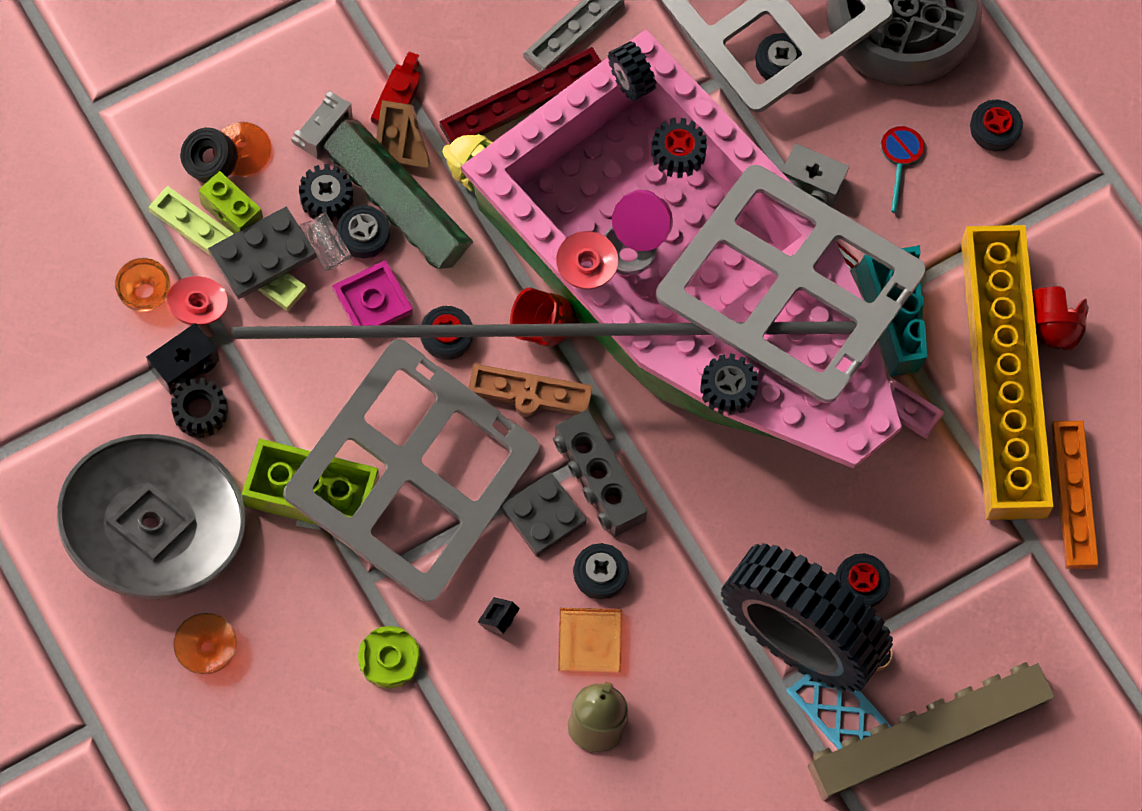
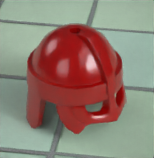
M1061 286L1043 287L1033 290L1036 334L1048 347L1071 351L1079 344L1086 331V318L1089 310L1087 299L1081 300L1074 310L1073 308H1067L1066 292Z
M531 287L525 288L519 293L510 314V324H581L580 321L576 320V314L565 297ZM570 336L515 338L552 347L566 341Z

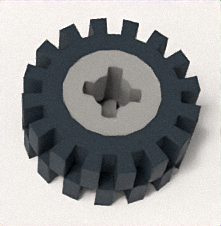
M629 41L608 53V63L612 68V75L616 77L617 85L621 86V91L625 92L628 99L630 98L631 101H635L656 89V80L653 78L655 75L650 69L651 65L649 62L647 63L645 54L641 53V48L636 46L635 42Z
M324 164L323 170H320L319 165L314 166L315 172L309 169L306 172V178L302 176L300 180L299 195L305 213L308 211L309 217L312 219L316 215L320 222H323L324 217H328V222H333V216H336L339 220L342 217V212L348 211L349 205L352 206L353 203L350 177L347 178V173L344 170L340 173L338 166L334 165L333 170L330 169L329 164Z

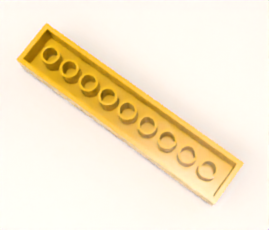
M1026 225L966 226L961 239L986 520L1047 519L1053 509V497Z

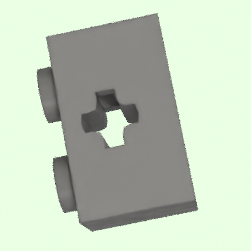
M795 143L781 172L794 186L833 207L846 180L849 166Z

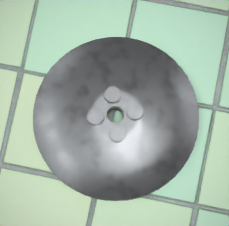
M138 434L117 438L98 446L81 458L72 468L59 494L57 525L62 544L71 560L88 578L100 586L132 598L148 600L171 599L193 593L207 586L229 567L243 539L245 507L240 489L230 472L206 450L193 443L171 436ZM146 518H153L158 521L159 525L154 528H148L142 521Z

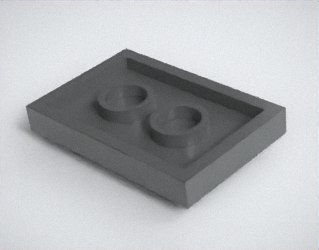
M287 206L208 248L210 256L238 300L317 258L314 248Z

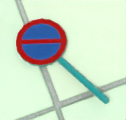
M896 126L889 129L881 140V151L884 156L892 163L897 164L891 206L892 213L897 212L903 165L916 162L924 151V141L921 135L914 129L906 126Z

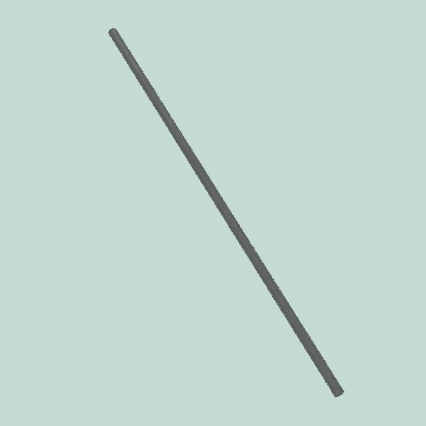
M854 321L774 322L766 334H851L857 324ZM693 323L232 327V339L711 335Z

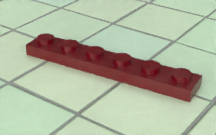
M591 47L439 121L440 128L450 144L456 138L464 135H484L543 106L602 61L594 48Z

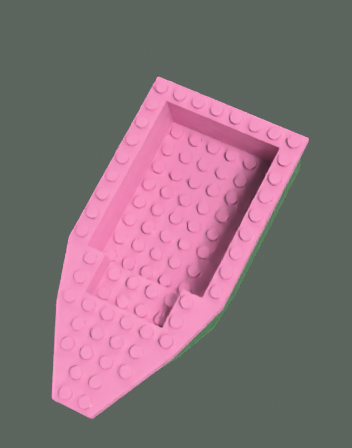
M645 29L630 41L635 42L636 46L641 48V53L645 54L647 63L649 62L651 65L650 69L654 72L655 76L653 78L656 80V89L635 101H631L630 98L628 99L625 92L621 91V86L617 85L616 77L612 75V68L609 66V59L607 57L461 166L463 174L474 185L478 209L554 293L565 297L569 301L576 317L583 324L691 323L658 302L656 298L658 285L749 166L760 165L793 184ZM676 118V123H680L681 118H685L687 125L692 120L696 123L695 129L701 127L703 135H706L707 138L704 163L701 164V168L697 172L693 169V175L687 176L686 172H684L683 178H677L676 172H673L672 177L667 176L666 169L660 172L658 170L659 164L654 165L653 156H651L652 139L657 128L661 129V124L665 121L670 125V119ZM636 190H649L668 203L672 212L673 227L668 238L657 247L654 261L648 269L636 275H622L616 272L608 283L595 289L576 288L561 277L556 265V255L561 243L570 235L581 231H592L605 235L609 228L612 227V214L615 205L626 194ZM756 193L735 221L738 226L789 256L796 254L815 228L814 223L764 193ZM833 240L813 269L863 300L836 240ZM721 243L716 246L686 286L685 291L731 320L746 322L778 277L746 256ZM625 248L619 253L620 258L626 262L634 261L637 258L636 251L631 248ZM588 261L581 264L584 268L592 267V263ZM799 290L795 292L774 322L852 320L806 292ZM765 334L763 337L769 343L815 371L824 372L851 334ZM713 335L594 336L618 363L656 397L712 423L786 441L853 469L899 433L902 427L877 343L851 377L839 397L834 402L824 403ZM725 354L726 359L730 357V354H736V360H739L741 356L746 358L745 364L749 362L753 364V372L757 371V381H759L756 397L749 408L745 407L744 412L739 414L738 410H736L734 415L728 416V411H724L723 415L718 414V408L716 407L712 411L709 408V402L704 403L702 399L703 393L701 394L700 392L704 368L706 365L709 366L713 358L717 361L719 355ZM843 357L836 368L845 373L852 364V361Z

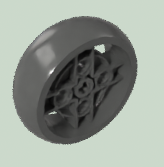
M827 0V21L830 34H833L852 20L850 13L858 16L865 10V7L859 0ZM888 0L893 8V17L889 22L869 35L876 44L865 38L842 54V56L860 73L882 83L897 86H914L935 81L958 67L974 47L981 28V0H953L957 10L947 7L945 0ZM927 19H932L937 23H930ZM890 34H897L900 38L892 37ZM933 42L943 44V46L929 52L906 54L921 51Z

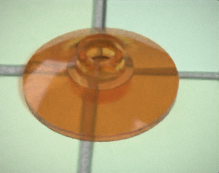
M237 122L221 130L222 133L234 142L235 146L239 142H246L244 147L236 146L237 163L231 175H252L260 171L268 163L272 150L269 136L261 127L249 122Z
M213 613L196 614L186 619L177 629L173 644L174 652L180 664L187 670L197 674H212L225 668L233 659L237 648L236 634L231 624L223 617ZM208 642L212 644V648L209 651H202L200 649L203 643Z

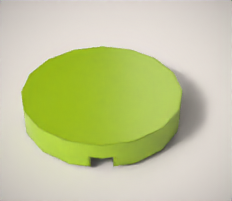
M394 626L379 627L373 630L361 642L358 652L360 671L367 681L377 687L386 689L401 687L411 681L419 669L421 660L416 640L406 630Z

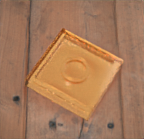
M560 607L558 671L621 672L622 609Z

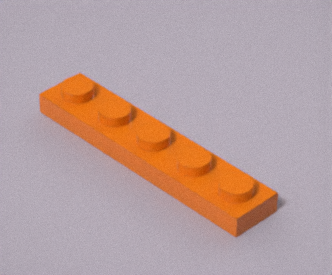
M1053 421L1051 428L1065 569H1095L1098 566L1084 421Z

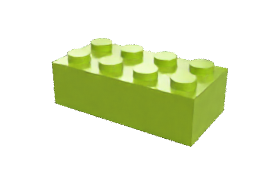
M259 438L241 494L244 507L318 525L289 504L283 494L285 486L311 451ZM334 457L314 484L313 492L346 517H353L378 482V468Z

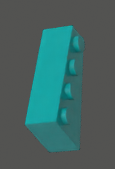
M920 245L901 248L918 259L921 255ZM864 255L856 269V273L867 303H872L876 300L893 276L894 271L870 256ZM921 281L878 340L890 377L918 372L927 359L925 321H923L924 297L921 294ZM894 286L887 297L896 301L903 290Z

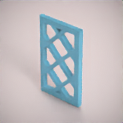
M806 674L786 690L838 750L843 748L840 742V734L858 735L860 740L863 739V736H871L870 731H863L864 714H872L881 725L887 723L888 727H891L861 691L857 692L855 690L852 692L860 701V708L841 706L842 691L838 690L836 686L833 688L837 689L836 706L818 704L819 687H831L826 686L824 682L810 681L812 677L809 674ZM802 686L814 687L813 704L805 703L796 691ZM818 710L836 711L835 728H828L817 716ZM841 712L859 713V730L840 729Z

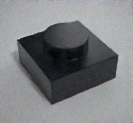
M493 597L478 623L486 630L504 634L513 623L514 617L520 608L513 601Z

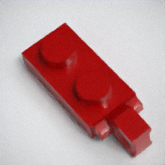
M408 51L402 66L396 64L394 69H392L371 115L372 123H379L382 100L411 104L420 84L421 72L416 71L420 63L418 61V54Z

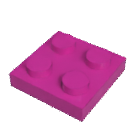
M386 260L332 285L333 292L352 326L390 325L413 314V308Z

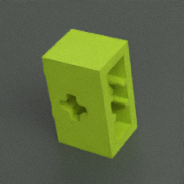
M221 171L198 190L201 205L234 234L263 219L261 208Z

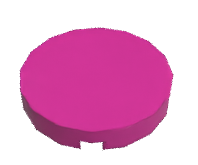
M636 190L626 194L615 205L612 214V227L617 238L626 247L636 251H649L659 247L668 238L673 227L672 212L668 203L663 198L655 195L654 192Z

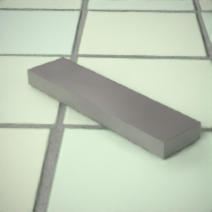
M582 0L523 53V58L539 72L556 65L624 4V0Z

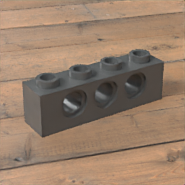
M587 409L557 424L553 442L560 454L565 453L569 459L568 468L574 479L580 478L585 488L582 491L587 502L590 505L595 504L599 514H597V517L605 531L609 529L613 537H616L645 522L647 509L589 410ZM579 445H586L591 451L583 454L579 453L575 448ZM595 470H601L606 476L602 479H596L590 473ZM614 495L621 502L612 505L606 502L605 498Z

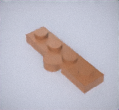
M474 363L468 388L481 398L515 404V409L520 416L532 417L539 409L577 415L587 410L593 385Z

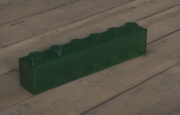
M343 120L323 145L330 153V159L335 164L342 166L349 173L348 177H350L351 181L368 193V199L374 205L384 210L390 223L400 227L406 234L407 241L426 255L425 259L431 266L438 269L452 268L474 242L359 120Z

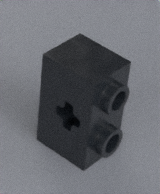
M194 323L146 356L149 369L171 395L176 389L181 390L180 385L185 382L188 386L190 385V379H194L201 373L206 374L210 372L219 361L216 347L199 326Z

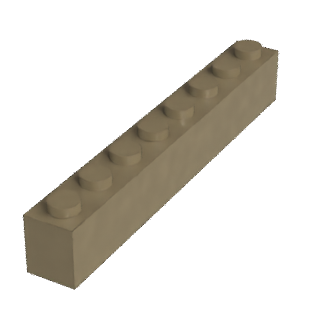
M1027 662L1010 669L1011 675L1001 679L1000 675L997 674L982 681L984 687L973 691L971 686L964 688L954 694L956 698L945 703L942 698L926 706L928 711L917 715L915 711L909 712L898 718L899 724L888 727L887 723L871 729V736L860 740L857 735L841 743L843 748L832 752L830 748H826L813 755L814 760L807 767L823 801L1048 703L1055 696L1039 663L1030 667Z

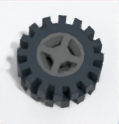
M725 354L719 355L717 361L713 358L709 366L706 365L702 374L700 392L701 394L703 393L702 399L704 403L709 402V408L712 411L715 407L718 408V414L723 415L724 411H728V416L734 415L736 410H738L739 414L744 412L745 407L749 408L752 405L758 389L757 371L753 372V364L751 362L745 364L746 358L742 356L739 360H736V354H730V357L727 359Z

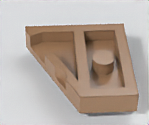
M382 100L373 159L430 168L431 162L413 105Z

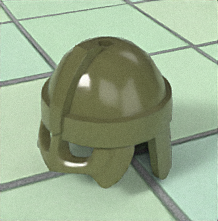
M609 682L592 684L583 688L573 701L568 720V733L571 739L579 747L591 752H605L613 749L620 742L627 721L628 706L624 696Z

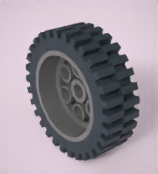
M765 543L762 545L755 544L754 547L752 546L721 588V597L724 598L722 601L724 605L728 606L727 610L731 615L736 616L735 621L739 625L746 627L745 631L750 636L757 638L756 642L762 647L767 646L771 650V654L785 660L784 663L790 667L792 665L797 667L798 672L801 674H809L814 681L819 683L823 681L828 687L834 688L836 686L840 691H845L846 689L849 692L861 691L893 646V637L889 635L891 633L889 628L884 626V620L882 617L875 615L877 611L872 606L864 604L865 599L860 594L852 593V588L846 583L841 584L837 581L836 575L831 572L827 574L822 571V566L815 562L813 565L810 564L807 558L800 554L796 557L793 551L785 548L782 551L777 545L770 547Z

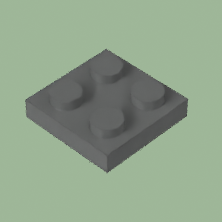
M552 472L501 505L503 513L536 557L587 523L585 516Z

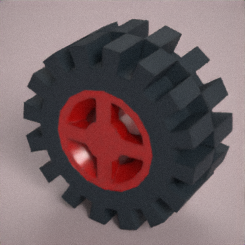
M676 118L670 119V125L665 121L661 124V129L657 128L652 139L651 156H653L654 165L659 164L658 170L660 172H663L665 169L667 170V176L672 177L673 172L677 173V178H683L684 172H686L687 176L693 175V169L697 172L705 161L707 138L706 135H703L701 127L695 129L696 123L692 120L687 125L685 118H681L680 123H676Z

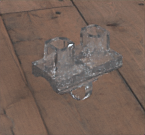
M326 212L309 222L299 225L314 248L317 259L324 271L332 270L351 258L350 252Z

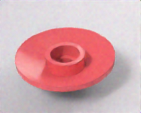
M581 231L570 235L561 243L556 255V265L561 277L570 285L580 289H595L608 283L615 275L618 267V253L613 243L604 235L592 231ZM588 261L592 263V267L584 268L581 264Z
M190 276L177 281L170 288L167 295V305L171 314L177 320L188 325L196 323L198 326H205L216 322L224 315L228 304L227 294L223 287L216 281L202 276Z

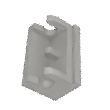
M328 91L325 94L323 103L305 125L293 133L292 143L318 159L352 118L351 103Z

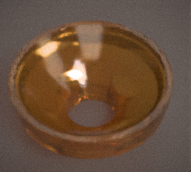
M137 258L124 264L119 270L115 279V289L119 299L128 308L135 311H150L159 307L166 300L170 290V277L165 267L158 261L149 258ZM140 285H151L153 287L152 295L147 298L137 296L136 290Z

